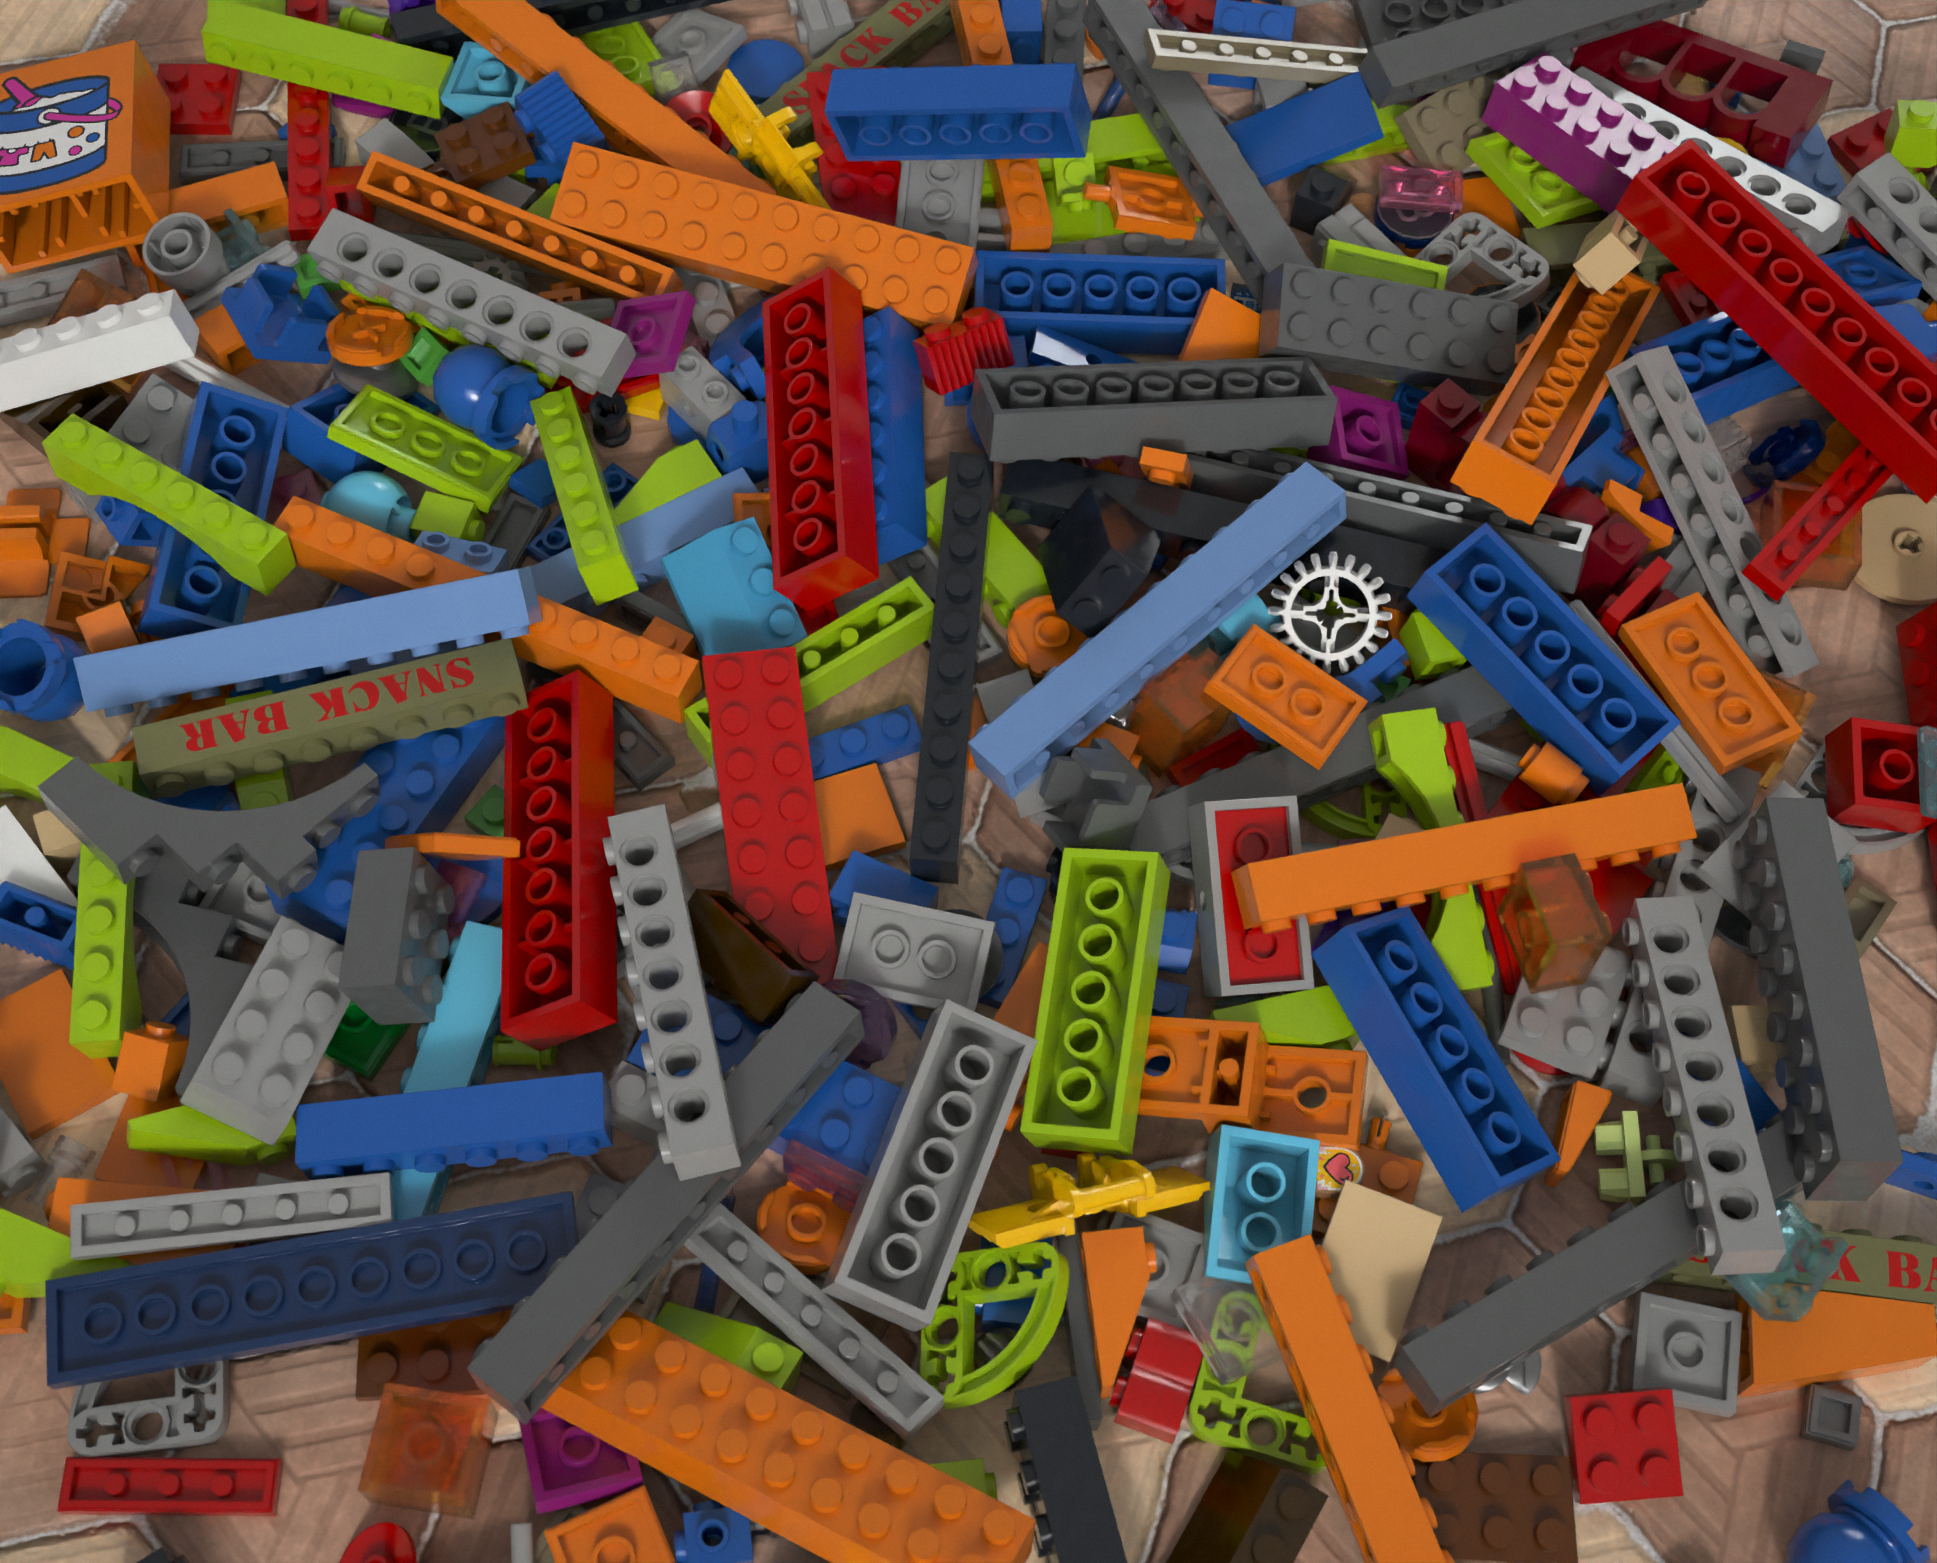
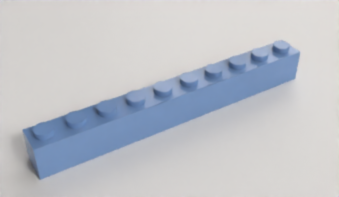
M1307 461L1294 472L1285 474L1274 489L1263 498L1250 503L1239 518L1228 527L1220 528L1214 534L1211 541L1198 552L1186 556L1175 571L1163 581H1158L1150 586L1139 601L1129 609L1120 611L1113 618L1111 624L1098 635L1085 640L1079 646L1077 652L1063 664L1051 668L1043 680L1026 694L1016 697L1008 709L992 723L981 726L974 737L968 742L975 766L1010 799L1016 797L1048 770L1054 756H1064L1344 521L1347 518L1345 490Z
M743 467L619 525L639 588L638 592L643 593L649 586L667 578L660 563L662 558L714 529L734 523L733 493H760ZM572 547L531 566L536 594L588 616H596L615 603V599L596 606L578 570ZM456 640L439 643L440 652L417 657L412 656L411 649L395 651V661L368 666L366 657L350 660L352 669L347 671L349 676L468 647L457 648Z
M527 566L75 657L73 661L86 712L104 709L106 717L134 712L133 703L148 701L149 709L178 703L176 695L191 692L192 699L199 700L221 695L219 686L233 683L235 684L236 692L265 686L264 677L278 675L280 683L308 678L307 669L319 666L323 667L324 674H331L352 669L350 660L366 657L368 666L396 660L395 651L411 649L412 656L417 657L440 652L439 643L456 640L457 648L485 643L483 634L500 631L502 639L530 634L528 625L541 622L542 616L531 567Z

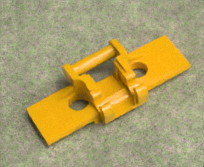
M729 69L724 70L709 104V112L738 151L736 156L739 160L749 159L753 165L757 164L775 188L778 196L832 210L813 184V175L818 167L812 159L821 156L823 153L822 149L815 141L797 148H791L786 141L791 132L787 124L797 119V115L791 107L780 109L765 118Z
M1086 1152L1077 1155V1187L1075 1178L1057 1167L1047 1168L1044 1162L1029 1166V1181L1033 1200L972 1214L968 1227L990 1242H994L1000 1248L1005 1249L1061 1234L1065 1236L1075 1234L1074 1218L1081 1217L1083 1214H1095L1104 1209L1109 1213H1128L1136 1218L1146 1216L1148 1212L1200 1199L1205 1191L1210 1190V1181L1177 1166L1149 1171L1134 1160H1119L1109 1154L1100 1156V1159L1096 1160L1094 1152Z

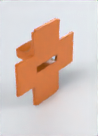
M35 488L8 491L6 506H0V598H34L48 595L52 565H57L60 551L86 557L91 519H58L62 497L61 490L57 488Z

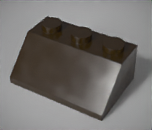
M1228 1450L1166 1563H1294L1329 1495L1283 1467Z

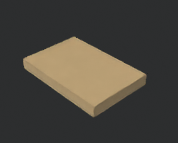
M1345 1179L1321 1243L1331 1264L1332 1272L1328 1275L1335 1295L1341 1294L1349 1306L1352 1323L1348 1326L1356 1345L1361 1343L1368 1354L1391 1362L1443 1217Z

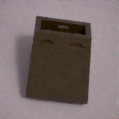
M107 381L0 412V419L48 458L42 442L72 413L108 433L127 408L128 403L124 395Z

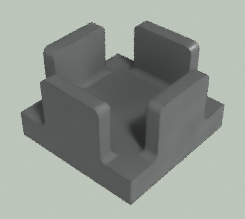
M1092 738L1089 748L1074 747L1071 757L1054 756L1052 758L1039 795L1044 801L1067 803L1061 818L1064 822L1046 820L1042 830L1061 852H1063L1064 847L1127 851L1153 786L1108 739Z

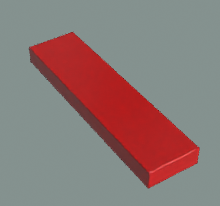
M66 1457L57 1511L63 1515L277 1516L283 1462L280 1459Z

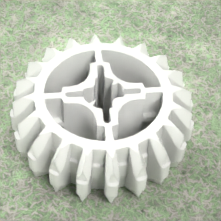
M1335 551L1329 552V565L1321 566L1318 553L1311 554V562L1314 568L1306 571L1304 564L1300 560L1296 561L1294 567L1300 576L1294 580L1288 573L1284 572L1280 579L1290 586L1288 591L1285 592L1274 588L1271 593L1273 597L1284 600L1283 606L1273 605L1268 607V614L1273 616L1282 615V621L1270 625V631L1277 633L1285 630L1287 635L1279 641L1287 646L1292 643L1296 647L1294 651L1300 655L1302 653L1308 656L1307 660L1315 664L1316 659L1323 660L1322 670L1328 674L1331 672V661H1339V668L1342 673L1349 671L1346 658L1353 655L1359 666L1365 663L1364 656L1360 653L1364 646L1370 652L1376 654L1379 651V647L1370 638L1373 634L1380 638H1387L1388 636L1386 629L1376 626L1377 620L1388 621L1392 619L1391 612L1386 610L1378 611L1377 606L1391 600L1390 595L1382 593L1375 596L1373 590L1379 588L1384 583L1382 578L1376 577L1367 583L1364 578L1370 573L1371 566L1365 563L1357 573L1352 571L1351 569L1356 559L1353 555L1347 556L1344 567L1337 566L1338 556ZM1325 576L1323 595L1318 601L1303 605L1293 604L1295 596L1305 584L1315 578ZM1339 576L1352 581L1362 590L1368 608L1346 605L1340 600L1338 594ZM1332 589V599L1334 602H1337L1336 609L1342 607L1344 613L1354 614L1335 617L1333 625H1331L1330 636H1327V625L1322 623L1324 617L1318 619L1316 613H1306V611L1324 609L1326 601H1329V591ZM1291 618L1313 621L1320 627L1321 649L1306 643L1298 635ZM1357 621L1366 622L1363 631L1352 643L1335 649L1336 634L1342 625L1350 622L1357 623Z

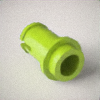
M356 6L344 7L341 10L338 21L339 29L366 36L376 33L379 36L390 39L392 32L390 19L360 12Z
M495 1035L494 1037L495 1042L492 1045L494 1066L536 1065L537 1070H545L546 1066H554L556 1063L557 1045L537 1051L511 1036Z

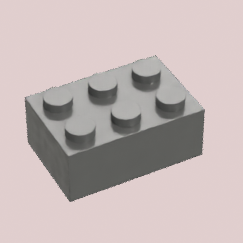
M415 847L361 850L358 852L338 989L379 1025L434 1022L436 1006L443 997V984L440 976L442 961L447 957L449 951V939L446 930L448 915L454 910L455 896L452 887Z

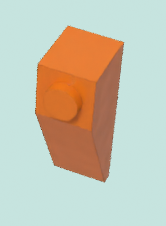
M1143 1226L1082 1232L1079 1241L1100 1399L1109 1398L1150 1274L1157 1272L1155 1247L1153 1242L1145 1243Z

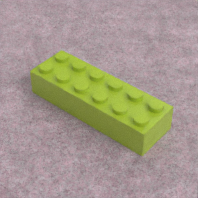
M1064 847L1034 1038L1038 1041L1031 1057L1020 1132L1035 1147L1132 1156L1171 875L1159 852Z

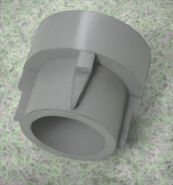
M189 212L170 214L155 223L145 237L142 249L145 263L164 284L177 289L183 295L191 297L230 274V265L223 255V247L219 237L196 214Z

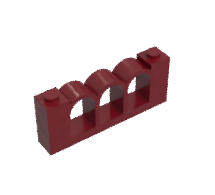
M1663 20L1584 44L1574 55L1570 66V71L1572 72L1583 66L1699 129L1707 128V133L1714 137L1728 138L1737 142L1744 149H1748L1747 153L1751 157L1782 169L1785 168L1824 113L1833 80ZM1637 56L1666 65L1660 73L1649 77L1634 76L1625 72ZM1687 73L1717 84L1710 92L1702 95H1688L1675 90ZM1737 91L1769 102L1768 106L1762 111L1754 114H1740L1726 108Z
M1449 378L1419 402L1405 445L1408 468L1431 488L1472 497L1466 494L1461 487L1450 482L1464 456L1465 447L1468 448L1489 413L1479 411L1481 404ZM1561 474L1539 513L1593 525L1584 568L1575 593L1571 594L1559 591V593L1570 602L1577 599L1581 600L1597 620L1600 617L1597 612L1612 593L1620 596L1626 590L1623 587L1624 583L1638 567L1651 539L1617 512L1612 516L1606 505L1588 490L1576 486L1567 487L1565 478Z

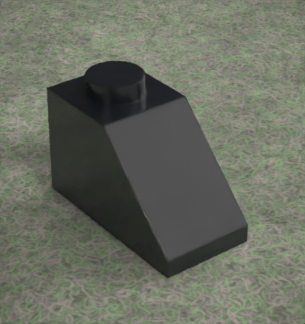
M1312 166L1296 193L1289 226L1314 236L1318 223L1332 214L1335 215L1342 208L1345 201L1353 193L1357 180L1322 166Z

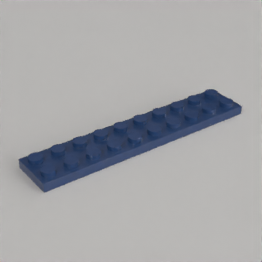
M572 1191L46 1280L47 1386L55 1390L513 1310L520 1300L524 1297L532 1296L542 1285L553 1263L562 1256H568L579 1243L574 1196Z

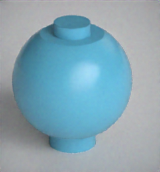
M359 471L349 474L340 479L330 491H327L321 500V507L413 544L416 541L410 526L417 510L412 509L411 500L405 489L396 480L383 473Z

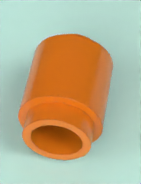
M1548 741L1542 748L1533 743L1516 764L1523 770L1518 778L1553 805L1557 802L1560 805L1573 803L1590 781L1589 778L1581 773L1583 768Z

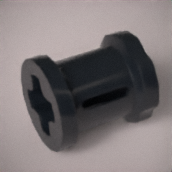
M615 392L612 397L605 394L596 395L589 405L592 420L595 422L593 426L594 438L597 443L608 448L624 445L632 434L631 424L626 418L628 408L624 397Z

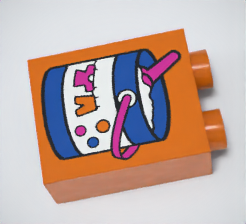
M136 40L0 73V263L8 274L144 241L152 226L160 219L169 215L171 102Z

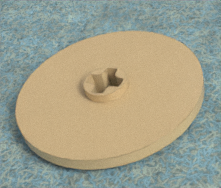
M1891 494L1874 498L1861 508L1843 528L1840 537V554L1843 564L1857 584L1869 593L1897 604L1925 605L1937 601V501L1931 500L1926 504L1917 495ZM1900 545H1904L1906 549L1901 550L1899 547ZM1914 548L1915 553H1912L1909 549Z

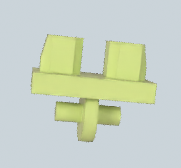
M1622 1111L1620 1121L1600 1123L1593 1130L1595 1155H1622L1623 1168L1598 1169L1599 1200L1632 1202L1637 1207L1643 1203L1642 1200L1646 1199L1644 1172H1649L1650 1185L1657 1186L1665 1180L1664 1171L1676 1168L1678 1165L1674 1151L1662 1149L1659 1135L1646 1136V1150L1641 1151L1637 1111Z

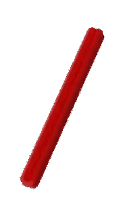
M1462 721L1444 723L1446 730L1444 751L1447 766L1452 767L1456 778V788L1453 795L1457 811L1461 812L1465 823L1489 819L1465 724ZM1477 884L1504 993L1506 995H1514L1526 960L1508 890L1505 887L1484 891L1483 884Z

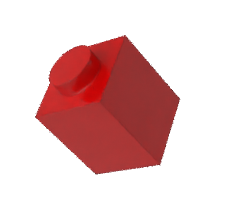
M366 165L329 168L325 190L330 212L332 208H335L367 223L374 222L377 206L373 205L356 189Z

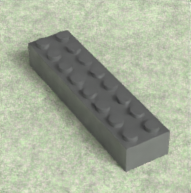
M1310 356L975 369L971 418L989 460L1001 463H1014L1017 460L1028 459L1057 461L1060 458L1071 457L1099 459L1103 456L1113 455L1141 457L1143 446L1181 454L1197 451L1225 453L1229 450L1239 449L1267 451L1270 448L1282 447L1308 449L1312 446L1329 445L1338 399Z
M1766 797L1755 816L1749 819L1748 827L1741 839L1735 842L1733 861L1735 867L1741 869L1743 879L1741 902L1743 909L1749 911L1752 925L1749 936L1750 948L1754 954L1758 955L1760 965L1758 989L1760 995L1766 997L1769 1011L1766 1024L1767 1035L1771 1042H1775L1778 1057L1775 1076L1778 1086L1784 1088L1787 1103L1784 1113L1785 1127L1789 1134H1793L1796 1149L1793 1164L1794 1174L1797 1181L1803 1184L1806 1201H1867L1901 1165L1903 1156L1823 798Z

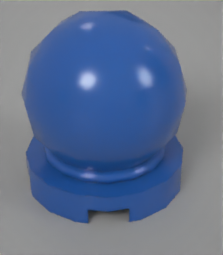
M476 344L460 346L443 356L433 375L434 400L440 411L454 425L474 430L475 436L494 450H506L517 445L520 441L514 437L523 429L526 423L531 426L535 425L536 422L530 401L545 395V388L538 384L537 378L539 376L524 366L512 365L496 349Z
M17 619L16 623L0 628V709L20 714L37 722H55L74 716L84 706V701L73 658L87 654L72 638L53 633L49 628L24 619Z
M1846 1480L1828 1497L1830 1512L1819 1513L1797 1528L1787 1545L1785 1563H1928L1930 1561V1550L1927 1545H1920L1917 1548L1914 1541L1907 1534L1913 1526L1912 1522L1892 1502L1869 1486L1862 1493L1853 1490L1854 1485L1852 1481Z

